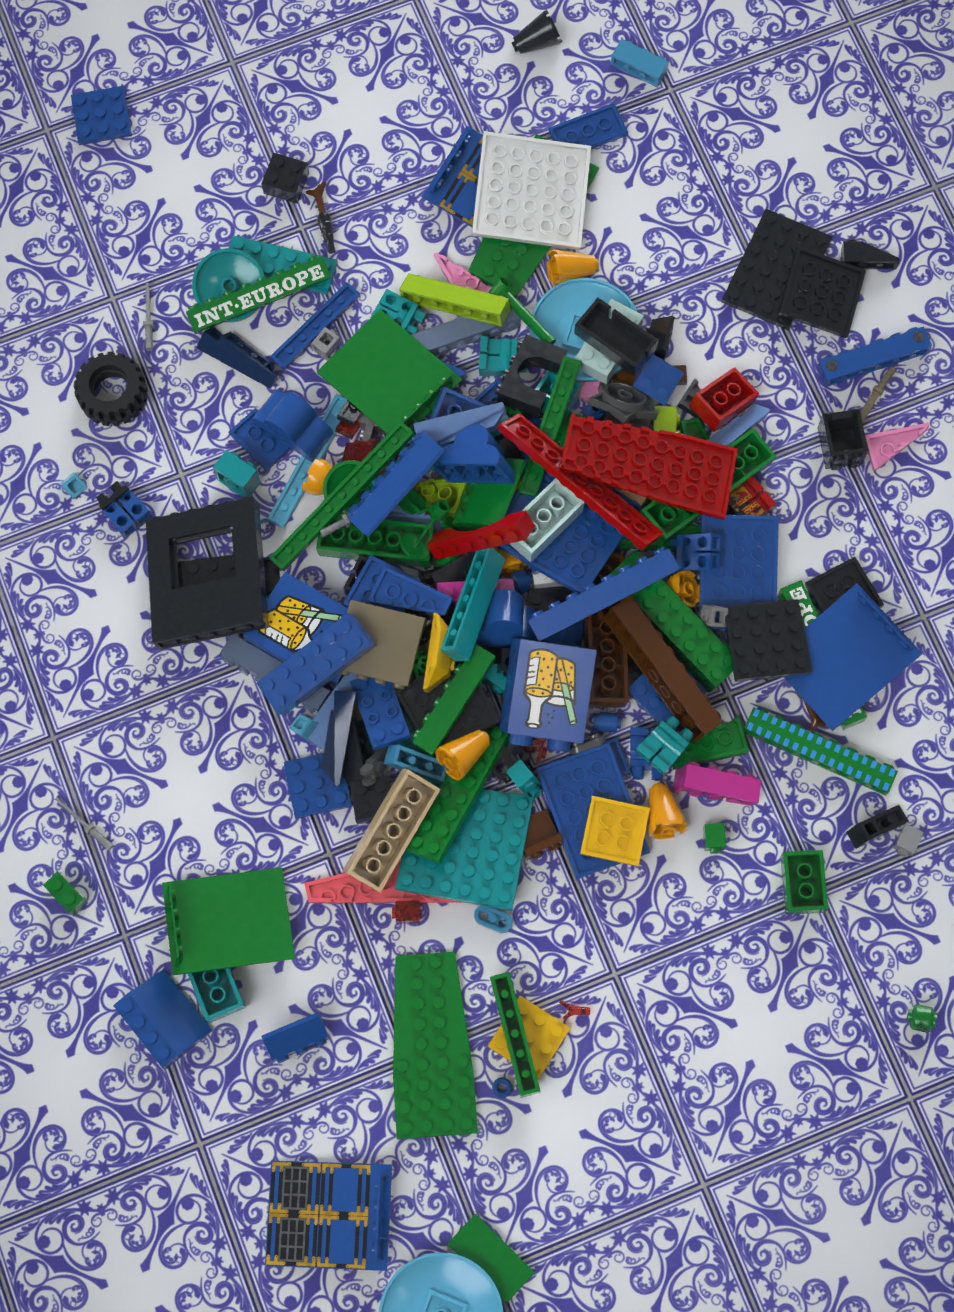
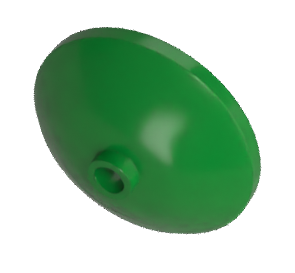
M343 461L329 470L323 483L325 499L359 465V461ZM372 482L339 515L346 514L348 516L349 513L347 512L354 504L357 505L362 500L360 499L361 495L366 490L370 491L373 488Z

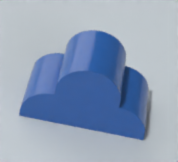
M274 390L252 418L254 424L310 462L314 460L334 434L331 427L317 416L315 410L304 399L289 391L284 394L281 391Z
M472 424L462 429L456 436L454 444L442 447L445 452L433 464L434 468L448 483L514 484L515 471L505 460L504 450L488 430L480 424Z
M509 589L495 590L475 644L479 646L511 648L512 638L538 641L528 621L532 619L531 614L537 611L529 606H525L524 599L518 592Z

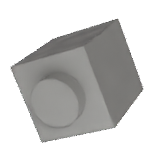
M905 824L893 848L904 857L912 856L924 832Z

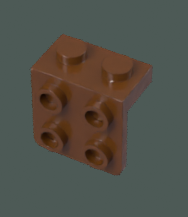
M546 810L530 816L524 847V855L527 861L530 859L536 860L542 857L543 853L556 851L563 845V838L560 833L558 834Z

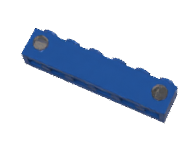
M924 326L920 328L913 327L905 333H895L890 338L884 340L880 338L872 344H862L854 350H844L836 356L823 357L817 369L825 387L928 354L932 344Z

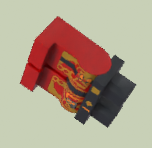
M753 476L747 483L730 494L726 515L765 516L774 510L776 503L766 491L763 492L764 488Z

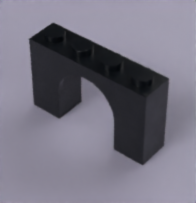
M526 335L523 341H519L516 349L518 352L512 356L509 363L511 367L509 370H505L502 378L504 381L502 384H498L495 394L498 395L497 403L503 402L507 407L539 418L546 403L547 393L526 386L519 379L518 375L522 370L529 367H539L558 374L563 357H567L568 350Z

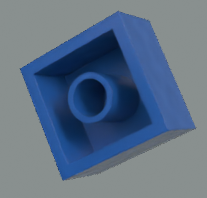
M652 354L648 361H645L632 386L666 405L684 372Z

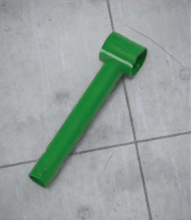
M499 277L488 293L509 298L510 308L540 340L554 344L556 339L510 292L513 288L511 283L505 278Z

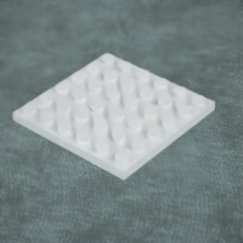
M484 131L472 236L580 250L591 146Z

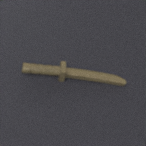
M890 366L878 385L874 386L871 396L860 412L862 423H864L878 397H881L883 394V389L896 372L895 368Z

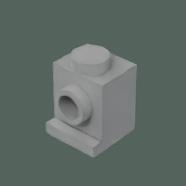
M325 327L311 343L313 351L328 361L329 356L340 344L339 334L333 329L329 330Z
M702 604L699 617L705 625L726 627L725 616L728 614V608ZM717 611H720L719 622L715 621Z

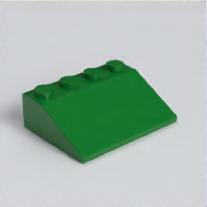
M505 458L515 471L514 484L467 483V488L460 498L459 508L454 513L452 525L466 532L486 527L503 519L526 461Z

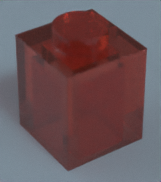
M395 901L396 907H392V919H396L397 924L420 923V901Z

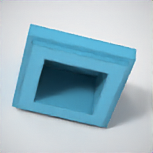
M74 472L60 483V486L73 499L87 488V485Z
M300 713L289 729L308 741L317 724L311 718Z

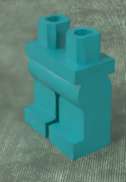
M388 289L385 290L379 304L371 315L372 317L381 309L410 335L418 332V328L413 326L412 323L416 321L423 324L426 319V313L419 309L418 304L412 303Z
M481 336L479 376H503L505 370H509L511 367L509 363L512 356L518 352L516 351L518 339H489L488 336ZM527 368L522 370L520 373L527 372Z
M673 716L665 722L662 720L651 734L637 746L635 751L648 763L651 761V766L663 776L689 747V742L694 735L687 728L679 735L674 729L680 722Z

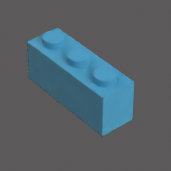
M624 39L620 40L611 55V65L655 87L659 86L668 70L669 62L665 58L650 53L649 50L642 49L633 42Z
M401 745L388 746L384 765L398 770H402V768L408 769L421 778L433 782H444L447 768L444 764L441 766L436 758Z

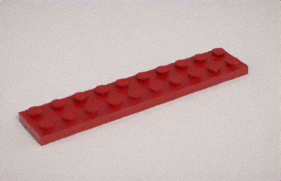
M519 413L499 425L498 430L505 438L511 440L517 445L518 449L529 455L534 462L541 465L548 474L553 475L564 487L571 490L577 498L584 501L591 510L596 511L607 523L614 526L621 535L626 536L637 548L643 551L661 538L664 532L605 483L560 468L563 448L522 414Z

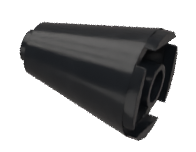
M548 10L543 11L513 37L514 41L511 43L515 52L519 51L520 54L562 43L561 39H557L560 35L552 18L546 16L549 14Z

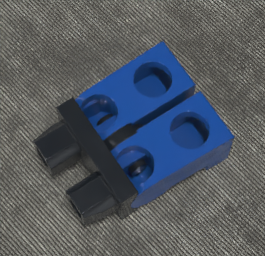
M116 481L110 487L114 492L113 495L108 497L103 492L96 498L102 512L119 531L121 536L126 539L138 529L135 523L141 527L146 523L145 520L151 519L153 516L126 484L123 486Z

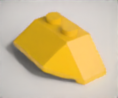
M438 613L433 615L423 690L426 693H429L449 678L451 671L455 670L456 661L440 650L448 626Z

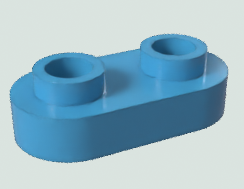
M479 906L474 912L475 921L479 925L498 933H507L512 927L511 917L507 913L492 907ZM487 913L488 917L487 919H482L480 915ZM501 920L506 922L504 927L499 926Z

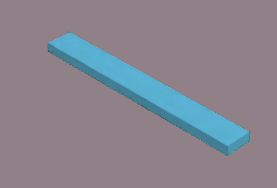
M336 394L322 418L331 427L334 434L312 462L303 456L300 458L267 518L268 522L285 529L304 494L302 484L303 481L307 483L309 475L307 472L315 459L318 460L319 457L324 458L343 423L337 420V415L347 401L345 397Z

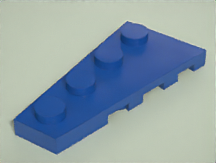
M384 566L367 601L429 614L438 613L440 616L446 617L454 599Z

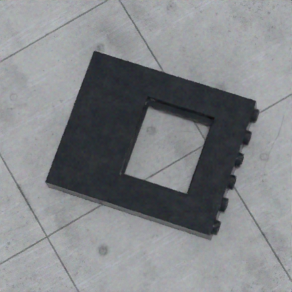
M244 497L241 500L226 501L218 505H207L204 508L189 509L181 513L174 512L167 516H155L152 519L145 520L152 643L159 650L269 628L260 509L254 497ZM232 533L235 576L179 588L177 544Z

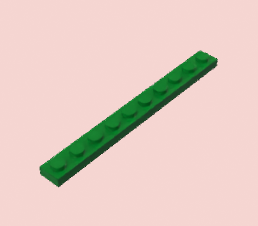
M400 421L269 558L284 572L320 535V530L325 529L415 436V433Z

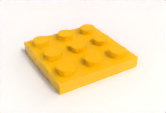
M592 796L580 854L638 867L650 808Z
M519 996L517 1003L535 1072L539 1080L571 1028L527 999ZM501 1024L487 1047L511 1062Z

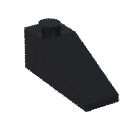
M853 239L843 241L841 248V261L862 269H897L900 262L898 257L863 241Z
M352 721L350 724L343 763V777L346 784L364 779L365 776L360 774V768L371 757L364 721Z
M897 805L858 823L846 833L855 849L908 823L909 820L900 805Z

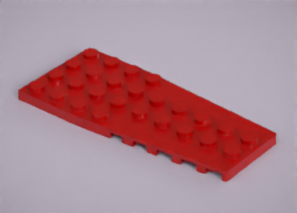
M573 413L569 419L560 468L668 506L724 520L727 513L738 449L685 434L664 430L659 432L652 431L648 427L636 428L631 427V424L627 423L620 425L612 423L611 420H605L604 422L594 420V417L590 416L586 418L578 417Z

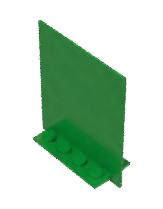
M381 309L317 371L318 375L386 434L400 421L413 431L414 423L421 422L429 413L431 414L441 388L446 387L453 390L462 381V378Z
M282 868L162 883L173 975L295 959Z

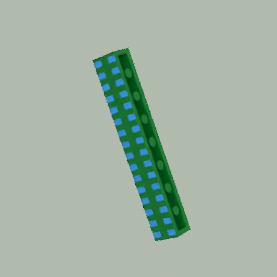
M753 707L743 730L745 734L885 796L889 793L898 773L890 764H881L876 762V759L872 756L860 755L856 749L842 747L839 742L833 739L826 740L817 732L811 731L810 733L799 724L793 723L792 725L781 716L776 715L774 717L768 714V711L758 707L756 709Z

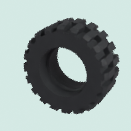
M102 352L97 354L98 357L96 358L90 357L87 364L83 363L80 366L81 372L77 371L75 375L77 380L74 381V394L85 415L88 418H92L93 422L97 424L101 421L103 426H109L110 423L113 426H119L120 422H124V424L130 422L129 418L131 417L135 419L138 416V410H143L145 407L143 402H147L148 386L139 365L132 358H126L122 353L115 355L114 352H108L107 355H104ZM119 377L127 381L126 391L118 399L102 401L95 397V390L103 380Z

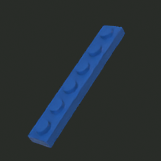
M346 282L270 356L271 360L284 371L311 345L325 327H330L360 297V293Z

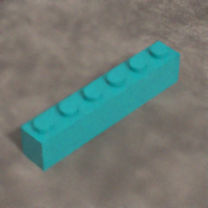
M493 548L475 552L440 650L454 661L470 660L505 558Z

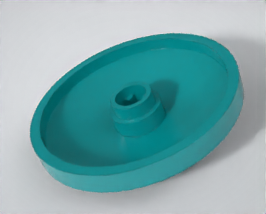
M219 249L209 253L197 265L192 279L193 295L196 303L201 306L206 304L205 300L216 297L218 299L223 297L222 294L226 291L233 290L235 292L240 290L239 287L241 285L257 283L256 280L263 277L264 273L258 262L249 254L238 249ZM258 309L248 312L234 319H231L229 321H226L225 323H234L249 318L251 315H253Z

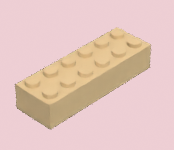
M402 768L342 871L381 893L441 789L410 770Z

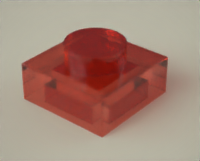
M340 421L335 432L352 440L360 428V423L357 421L354 427H351Z

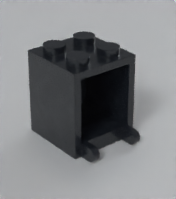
M853 407L852 410L833 413L832 411H827L826 414H822L817 429L825 469L839 470L847 466L856 468L863 464L868 448L860 409Z

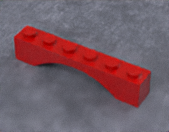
M526 510L509 514L503 519L477 530L462 532L448 528L436 531L428 542L427 547L435 559L438 560L526 540L535 524Z

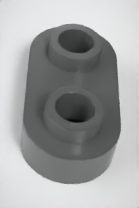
M596 732L589 735V739L583 741V743L572 742L570 755L572 756L606 743L604 734Z

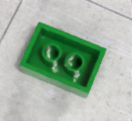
M823 850L783 852L780 859L785 915L825 913L828 910Z

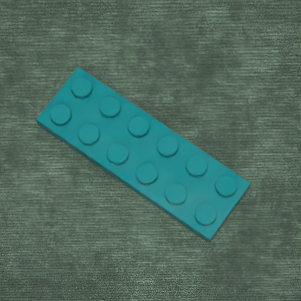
M232 236L229 248L241 250L253 257L267 278L274 276L273 273L278 270L284 269V271L291 269L290 266L295 263L301 262L302 265L308 262V258L315 256V254L238 236ZM323 256L331 279L305 290L328 295L338 261L337 259Z

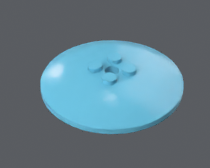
M577 278L562 282L547 291L538 301L532 315L556 339L553 345L568 350L567 357L575 359L585 343L584 340L574 334L575 324L597 297L607 304L613 299L636 312L637 310L630 298L616 286L599 279ZM530 329V336L540 340V338ZM618 365V367L616 368V370H615V372L613 373V375L616 374V373H618V372H619L620 370H622L623 368H621V367ZM579 371L576 381L594 382L599 380Z
M431 1253L409 1261L394 1274L383 1292L379 1312H503V1306L494 1282L479 1265L457 1254Z

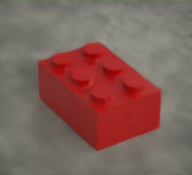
M734 367L697 392L689 406L715 432L747 410L755 402L759 392Z

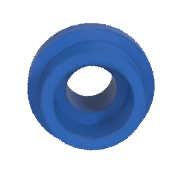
M503 1077L496 1079L492 1085L493 1093L499 1098L508 1097L512 1092L511 1082ZM504 1084L506 1090L504 1092L499 1091V1085Z

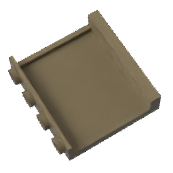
M350 600L347 613L354 614L376 647L344 669L340 674L349 676V673L357 674L356 678L366 681L368 677L373 678L375 683L386 685V682L393 683L394 688L402 690L405 687L411 688L409 683L423 629L427 626L428 620L424 617Z

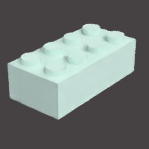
M613 299L609 301L608 304L611 306L610 319L612 318V311L616 309L635 324L642 327L644 315ZM586 342L575 357V359L582 361L580 371L606 385L618 367L616 363Z
M555 478L522 510L527 511L535 524L528 538L523 541L510 543V545L529 562H532L583 512L584 501L577 498L571 490L564 487Z

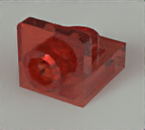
M533 738L532 747L522 746L529 753L538 751L536 763H540L541 758L545 759L547 748L544 747L545 741Z

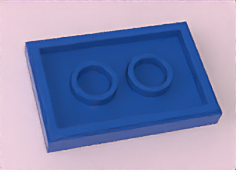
M255 408L228 433L267 472L291 448L252 422V418L258 412Z

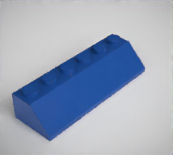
M424 431L421 434L418 432L411 441L413 443L408 448L405 447L401 450L398 460L396 462L392 461L386 468L387 472L383 476H378L373 482V488L370 491L366 490L360 497L362 500L357 505H352L348 510L347 518L367 537L371 535L445 452Z

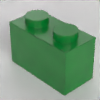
M58 871L43 884L73 917L88 904Z

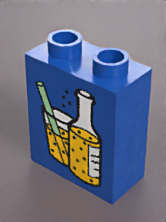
M284 572L267 598L269 628L245 632L244 638L249 644L283 663L345 616L348 608ZM337 675L323 687L327 689L331 682L338 685L344 675Z
M512 638L499 731L510 733L509 744L532 747L533 737L547 738V749L570 752L571 742L583 743L597 650Z

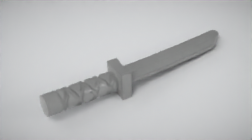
M146 283V321H143L146 332V350L152 351V332L155 329V325L151 321L150 286L149 283Z
M343 514L342 519L320 530L321 536L325 537L344 526L350 527V520L346 514Z
M58 797L55 798L64 809L86 828L84 831L88 835L90 834L98 840L108 851L113 848L114 845L98 832L92 823L88 825Z

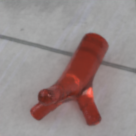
M563 1000L559 1002L568 1010V1013L563 1016L564 1020L573 1015H590V1007L570 1005Z

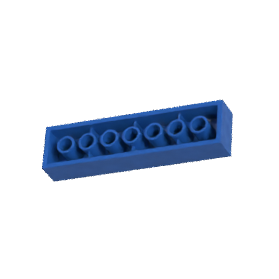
M662 547L653 552L655 556L649 559L647 556H644L636 561L637 565L631 568L627 565L619 569L620 574L614 577L612 574H609L601 579L602 583L596 586L592 583L584 587L583 590L585 592L579 595L577 592H574L565 597L567 601L563 603L557 601L549 605L550 610L546 612L539 610L531 614L532 619L528 621L538 641H542L680 570L670 549L665 550Z

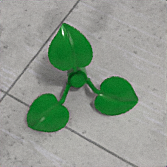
M411 489L398 503L400 508L410 515H414L416 512L421 515L430 510V518L432 520L419 538L408 533L404 534L400 539L402 550L413 560L421 561L429 555L430 550L427 544L421 540L434 522L442 521L441 526L443 528L461 531L452 525L454 518L448 516L451 508L445 500H438L436 504L432 503L431 506L426 508V502L422 496Z

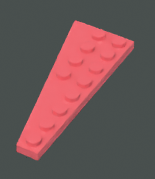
M401 859L381 893L347 873L304 883L309 903H464L396 891L395 886Z

